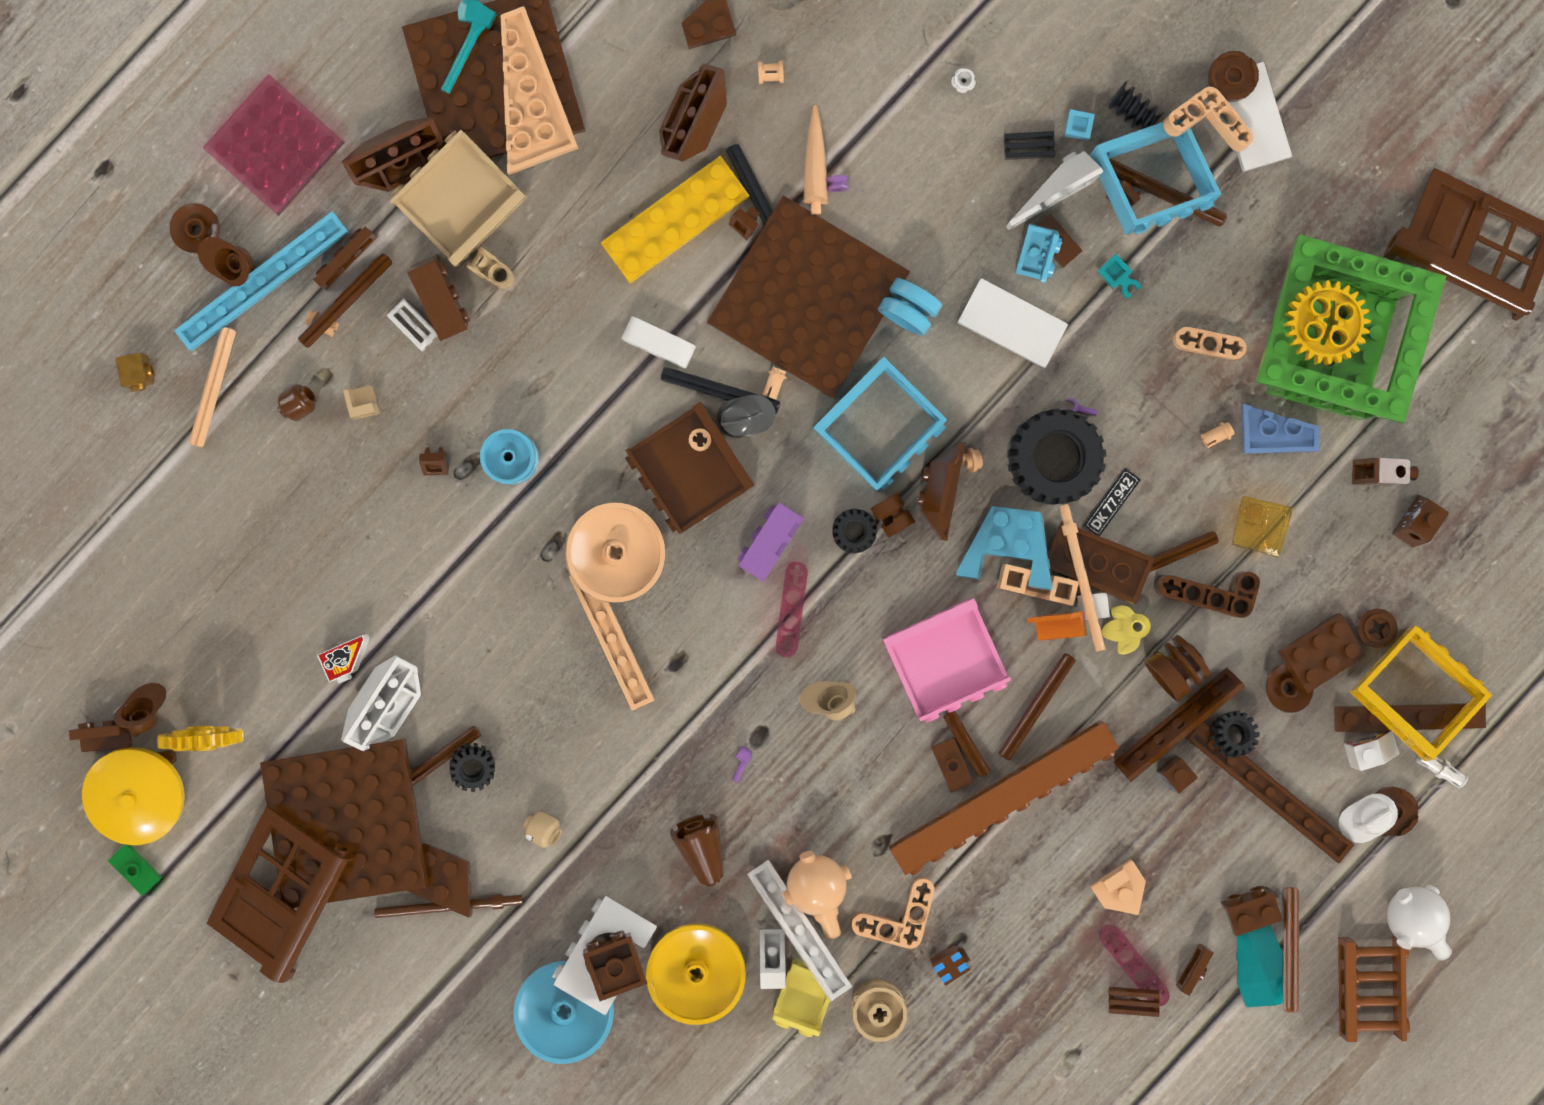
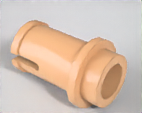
M311 310L305 319V324L309 327L320 316V312ZM334 322L324 333L333 337L335 335L334 330L337 331L339 323Z
M773 367L771 371H768L770 376L762 395L777 400L783 380L787 379V377H785L786 371Z
M1228 421L1225 423L1220 422V426L1200 435L1207 449L1225 439L1230 440L1231 436L1235 435Z

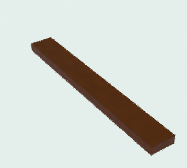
M1201 723L1185 737L1187 741L1338 864L1354 846L1350 840L1246 755L1237 758H1227L1225 754H1219L1220 748L1214 749L1212 746L1216 743L1215 740L1210 741V736L1214 735V733L1209 732L1211 727L1207 723Z

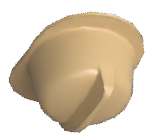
M817 681L804 688L800 694V703L808 712L824 714L830 720H842L849 714L855 713L854 700L856 698V690L850 683Z

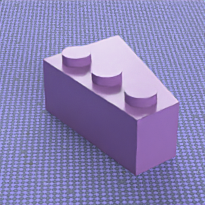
M779 502L776 507L770 506L764 516L767 519L763 528L760 526L756 528L751 536V539L754 540L749 549L744 547L737 558L741 561L739 567L763 582L804 520L803 517Z

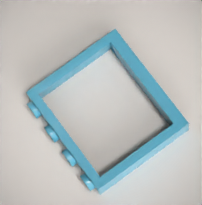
M1180 118L1174 122V125H1180L1183 120ZM1163 122L1101 143L1089 155L1103 170V173L1099 176L1100 181L1126 235L1134 232L1136 235L1142 234L1149 230L1150 226L1156 224L1158 227L1164 226L1175 217H1179V219L1186 218L1197 209L1201 211L1208 210L1214 206L1213 202L1221 195L1191 128L1180 136L1173 137L1201 197L1140 219H1136L1109 159L1173 137L1165 132Z
M883 357L813 427V430L875 491L879 488L884 491L894 481L891 476L897 470L902 473L911 464L908 459L914 453L919 456L929 446L926 441L932 435L937 438L946 428L943 424L947 419ZM885 372L935 422L875 480L826 429Z

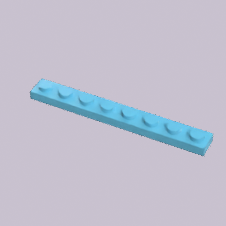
M332 211L252 271L243 285L231 287L174 331L188 350L194 351L218 333L222 327L227 326L350 232Z

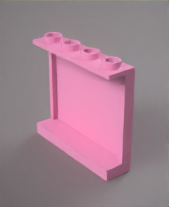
M974 598L963 601L882 638L920 721L931 722L940 717L938 713L945 710L953 712L962 707V702L969 699L971 702L980 700L985 697L984 692L991 689L994 692L1007 687L1006 682L1011 681L981 618Z

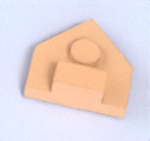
M1130 859L1091 884L1090 888L1104 908L1139 915L1146 881Z

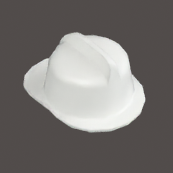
M1371 794L1362 798L1342 812L1339 818V828L1342 835L1354 843H1365L1373 840L1395 825L1398 818L1396 805L1388 796L1383 794Z

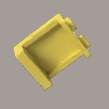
M792 958L786 974V987L780 990L772 1012V1020L776 1021L775 1024L782 1028H796L804 1036L812 1037L815 1035L819 1037L820 1028L830 1000L805 962Z

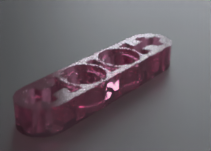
M801 562L790 563L785 572L776 638V650L783 657L793 656L798 649L808 570ZM795 565L800 566V570L804 571V575L798 577V583H803L802 589L797 586L787 587L788 581L793 583L794 577L792 574H789V571L794 569ZM790 590H797L800 593L801 598L798 603L790 604L786 600V595ZM788 614H792L797 618V625L791 629L783 625V618ZM781 630L788 633L796 632V637L790 635V644L794 645V648L789 649L788 653H784L783 648L779 647L780 643L785 642L786 635H780Z
M1112 924L1103 926L1099 931L1101 943L1139 989L1145 987L1150 989L1148 986L1152 983L1157 990H1160L1162 995L1160 1006L1165 1005L1170 998L1166 986L1119 928ZM1108 931L1111 933L1116 932L1114 937L1120 945L1116 947L1111 940L1105 941L1108 938L1106 933ZM1125 949L1133 952V957L1128 962L1120 960V953ZM1142 968L1148 971V978L1144 981L1136 980V972Z

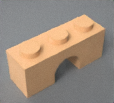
M1002 564L996 588L1066 605H1074L1079 581L1051 575L1053 590L1032 588L1028 586L1031 570Z

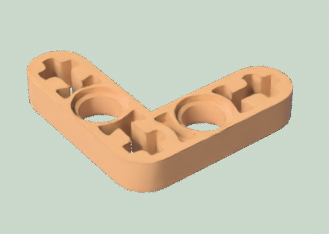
M1214 87L1204 88L1171 112L1163 122L1165 132L1170 136L1178 137L1206 117L1233 150L1243 151L1253 142L1251 130L1224 96ZM1210 98L1212 101L1208 102L1204 106L1202 102L1205 99ZM1188 107H1193L1197 111L1198 116H1192L1188 112ZM1220 114L1228 117L1229 124L1221 121ZM1180 118L1183 120L1180 125H1174V122Z
M918 877L913 881L902 921L868 912H858L851 920L853 931L857 935L908 949L916 948L922 941L934 895L932 881L927 877ZM923 883H926L929 892L924 891L922 897L923 901H927L926 904L917 900L912 901L913 897L919 899L920 892L916 887L922 886ZM914 906H919L924 911L923 916L919 919H913L910 916V910ZM866 918V922L870 925H874V920L878 921L875 925V934L871 933L872 927L864 926L863 930H860L856 921ZM907 921L914 925H920V928L914 927L913 933L917 938L912 939L911 942H907L904 934H909L911 925L906 924ZM883 924L892 925L893 933L890 936L885 937L880 934L879 929Z

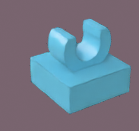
M1070 109L1064 136L1088 141L1095 114Z

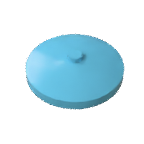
M566 961L553 962L533 972L519 989L513 1011L515 1029L522 1044L539 1059L555 1064L578 1062L593 1054L606 1040L614 1017L613 1003L607 1014L603 1015L553 985L556 980L552 977L559 964L564 966Z

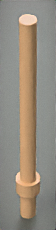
M1069 504L1061 505L1059 509L1064 524L1061 527L1063 535L1067 536L1096 652L1106 650L1076 535L1078 533L1077 524L1073 523Z

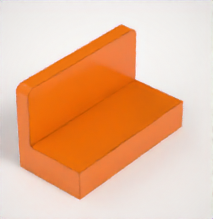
M1084 611L1045 614L1027 618V623L1036 622L1038 641L1087 636Z

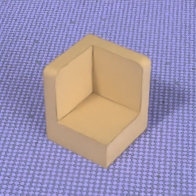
M369 385L354 390L349 388L343 389L351 419L358 420L380 414L372 386Z

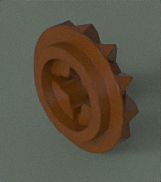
M1376 608L1367 610L1363 616L1359 617L1360 621L1356 628L1358 629L1359 638L1365 645L1373 648H1383L1393 642L1397 635L1398 626L1396 619L1390 612ZM1373 621L1376 624H1384L1379 629L1380 635L1377 632H1369L1374 627Z

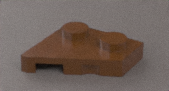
M706 0L682 22V28L689 49L736 36L726 0Z

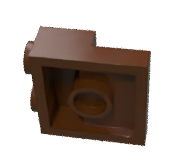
M624 930L615 932L610 935L611 940L601 943L600 939L591 941L586 944L587 948L583 950V957L599 1002L648 984L630 932L625 934Z

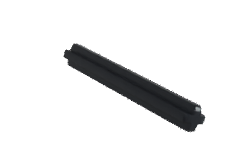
M738 144L732 145L726 152L755 209L760 213L759 217L765 226L773 211Z
M664 367L661 373V380L727 401L748 395H758L668 367ZM766 397L772 402L775 414H777L780 401Z

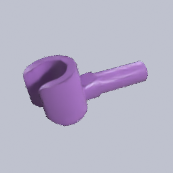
M1073 398L1065 400L1075 405L1072 410L1074 413L1082 412L1094 416L1098 413V410L1078 405L1077 401Z
M742 746L735 756L741 761L733 778L735 782H739L742 772L752 756V752L745 746Z

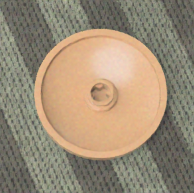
M607 503L590 509L575 522L567 537L565 560L572 579L586 594L605 602H625L643 595L656 583L664 566L665 545L658 526L645 512L629 504Z

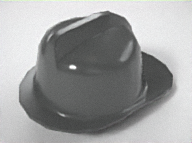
M748 395L724 402L719 408L717 414L718 424L727 435L732 437L759 434L768 430L773 425L775 408L769 399L761 395Z

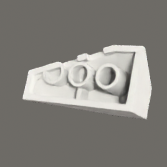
M1085 151L1078 155L1076 152L1067 155L1062 159L1064 163L1060 165L1006 226L1007 229L1011 230L1094 183L1103 173L1102 168Z

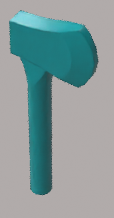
M462 0L459 4V21L472 24L441 87V90L447 94H450L477 38L483 30L491 28L497 16L494 11L484 6L478 0Z

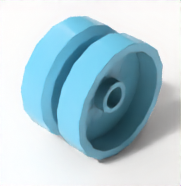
M896 278L889 289L894 298L885 297L878 310L895 324L924 337L931 326L927 317H936L943 305L938 299L917 285L904 279Z
M501 429L492 433L484 441L480 450V463L484 472L492 480L506 485H519L528 481L535 474L539 465V452L535 443L527 435L513 429ZM507 453L513 454V459L507 462L508 459L506 458Z

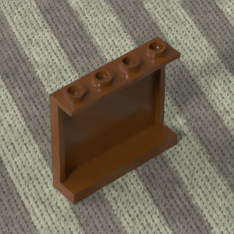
M701 401L694 405L691 410L640 443L625 450L628 454L625 457L627 463L632 470L638 469L642 475L638 478L646 491L651 489L655 496L652 499L659 512L664 510L669 517L665 521L671 531L675 532L677 530L679 534H682L755 486ZM695 429H705L711 436V445L705 451H696L689 443V436ZM703 433L696 434L698 437L694 436L693 442H697L698 447H703V443H707V438L703 437Z

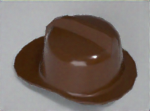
M207 237L198 246V257L202 266L208 272L231 286L243 285L247 281L250 272L254 271L256 267L252 262L250 253L245 248L231 245L223 239Z
M149 683L137 688L114 714L115 724L126 728L134 737L152 729L157 723V711L166 699L164 686L159 683Z

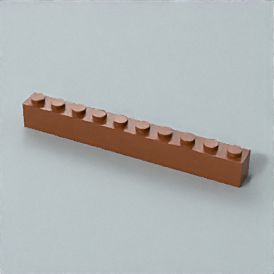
M1099 720L890 844L889 849L905 876L909 873L915 875L924 869L923 865L927 862H937L945 856L944 852L951 848L956 850L967 843L966 839L973 835L978 837L988 830L987 827L991 824L996 823L998 825L1009 818L1008 814L1015 810L1020 812L1029 807V802L1037 797L1042 799L1052 792L1050 789L1058 784L1060 787L1073 780L1072 776L1079 772L1084 774L1094 768L1093 764L1100 759L1106 761L1116 754L1114 751L1119 749V746L1106 724Z

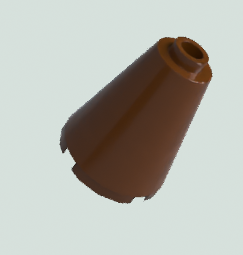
M703 814L690 817L677 824L678 829L675 832L673 829L670 830L672 840L700 884L708 887L717 885L723 877L719 821L714 814H709L710 818L705 819Z

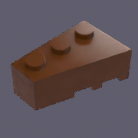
M438 254L411 265L407 274L439 340L442 341L467 330V322L470 321L469 315L464 307H460L457 300L460 298L454 284H450L447 277L449 275L443 261H440Z

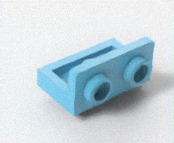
M1029 224L1015 273L1040 279V282L1046 283L1047 277L1051 278L1054 272L1055 263L1052 262L1054 253L1058 254L1061 248L1062 239L1059 238V232Z

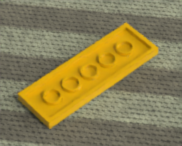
M719 156L603 240L601 245L631 284L750 196L723 158Z

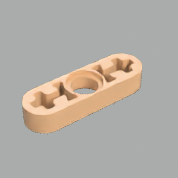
M1183 327L1176 331L1173 336V343L1179 350L1227 360L1241 358L1247 349L1245 341L1240 337L1191 327ZM1188 333V338L1196 339L1198 334L1200 335L1197 342L1190 341L1186 345L1180 339V336ZM1206 337L1215 339L1216 347L1214 350L1209 351L1205 349L1203 341ZM1234 342L1236 347L1240 348V351L1234 353V355L1231 349L1226 348L1221 350L1222 353H1219L1222 345L1230 346Z

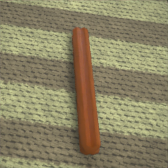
M1294 887L1284 889L1283 1010L1288 1013L1299 1011V890Z

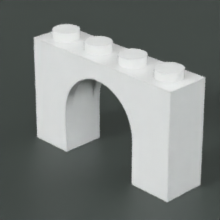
M605 895L603 900L598 898L591 909L595 913L591 921L585 920L578 933L582 936L578 943L572 942L565 955L569 958L565 965L559 964L552 976L556 979L553 985L603 1015L607 1014L616 996L599 1002L583 957V950L587 948L586 944L600 934L624 930L625 934L631 933L634 943L645 948L657 927Z

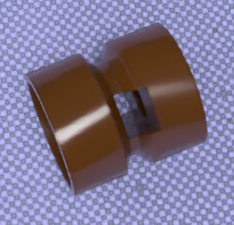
M898 492L870 508L876 519L882 520L881 527L888 538L915 523L909 510L903 509L905 503Z

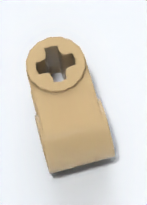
M479 246L477 248L478 253L470 264L467 263L465 267L499 289L510 288L515 281L514 273L494 255ZM501 271H506V279L502 282H497V274Z

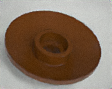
M198 203L186 204L180 207L171 218V238L180 249L186 252L198 253V246L202 240L207 237H219V220L216 214L205 205ZM196 226H201L199 234L194 232Z
M1281 664L1270 672L1266 681V693L1271 704L1278 710L1286 713L1299 712L1312 699L1314 690L1308 694H1303L1286 664ZM1284 684L1288 685L1287 692H1284Z

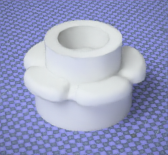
M961 68L955 71V76L952 77L951 83L954 88H957L958 92L966 93L975 87V75L971 70Z

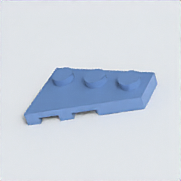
M1241 404L1242 454L1320 451L1319 426Z

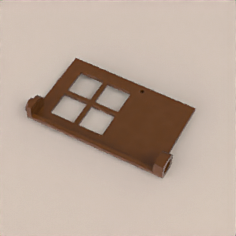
M1434 168L1409 228L1407 229L1402 226L1392 236L1383 257L1393 260L1398 256L1422 269L1445 275V280L1513 312L1512 319L1517 321L1524 315H1529L1534 309L1535 302L1533 300L1544 275V221ZM1488 212L1512 223L1503 246L1479 235ZM1517 226L1540 237L1532 260L1508 249ZM1476 241L1500 252L1491 275L1467 264ZM1505 255L1529 266L1520 289L1497 278Z
M266 806L206 924L262 965L259 972L270 980L278 983L291 980L296 972L293 966L347 863L354 861L356 856L349 852V849L343 844L326 847L272 807ZM273 828L295 843L284 864L262 849ZM299 847L321 862L311 884L289 869ZM259 855L281 870L270 891L249 876ZM285 874L307 889L297 911L275 895Z

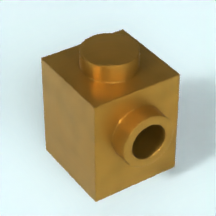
M135 353L115 357L121 387L130 389L131 392L146 390V386L154 384L155 370L152 363L149 362L148 355Z

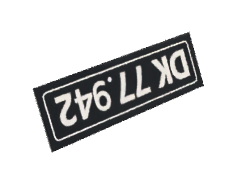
M1125 468L1083 526L1095 535L1100 536L1141 479Z

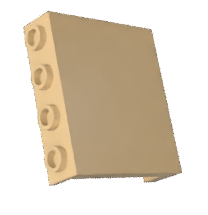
M462 130L458 133L453 131L445 139L447 144L441 150L435 149L427 158L429 162L423 168L417 167L409 176L411 180L405 186L403 184L398 186L392 193L394 197L390 200L449 258L448 260L455 267H459L528 198Z

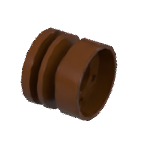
M1176 635L1172 638L1175 647L1168 642L1164 644L1169 655L1168 657L1156 651L1144 660V664L1165 692L1175 701L1179 702L1191 692L1187 683L1188 679L1199 686L1201 679L1198 674L1202 678L1208 679L1211 676V672L1198 650L1180 635Z

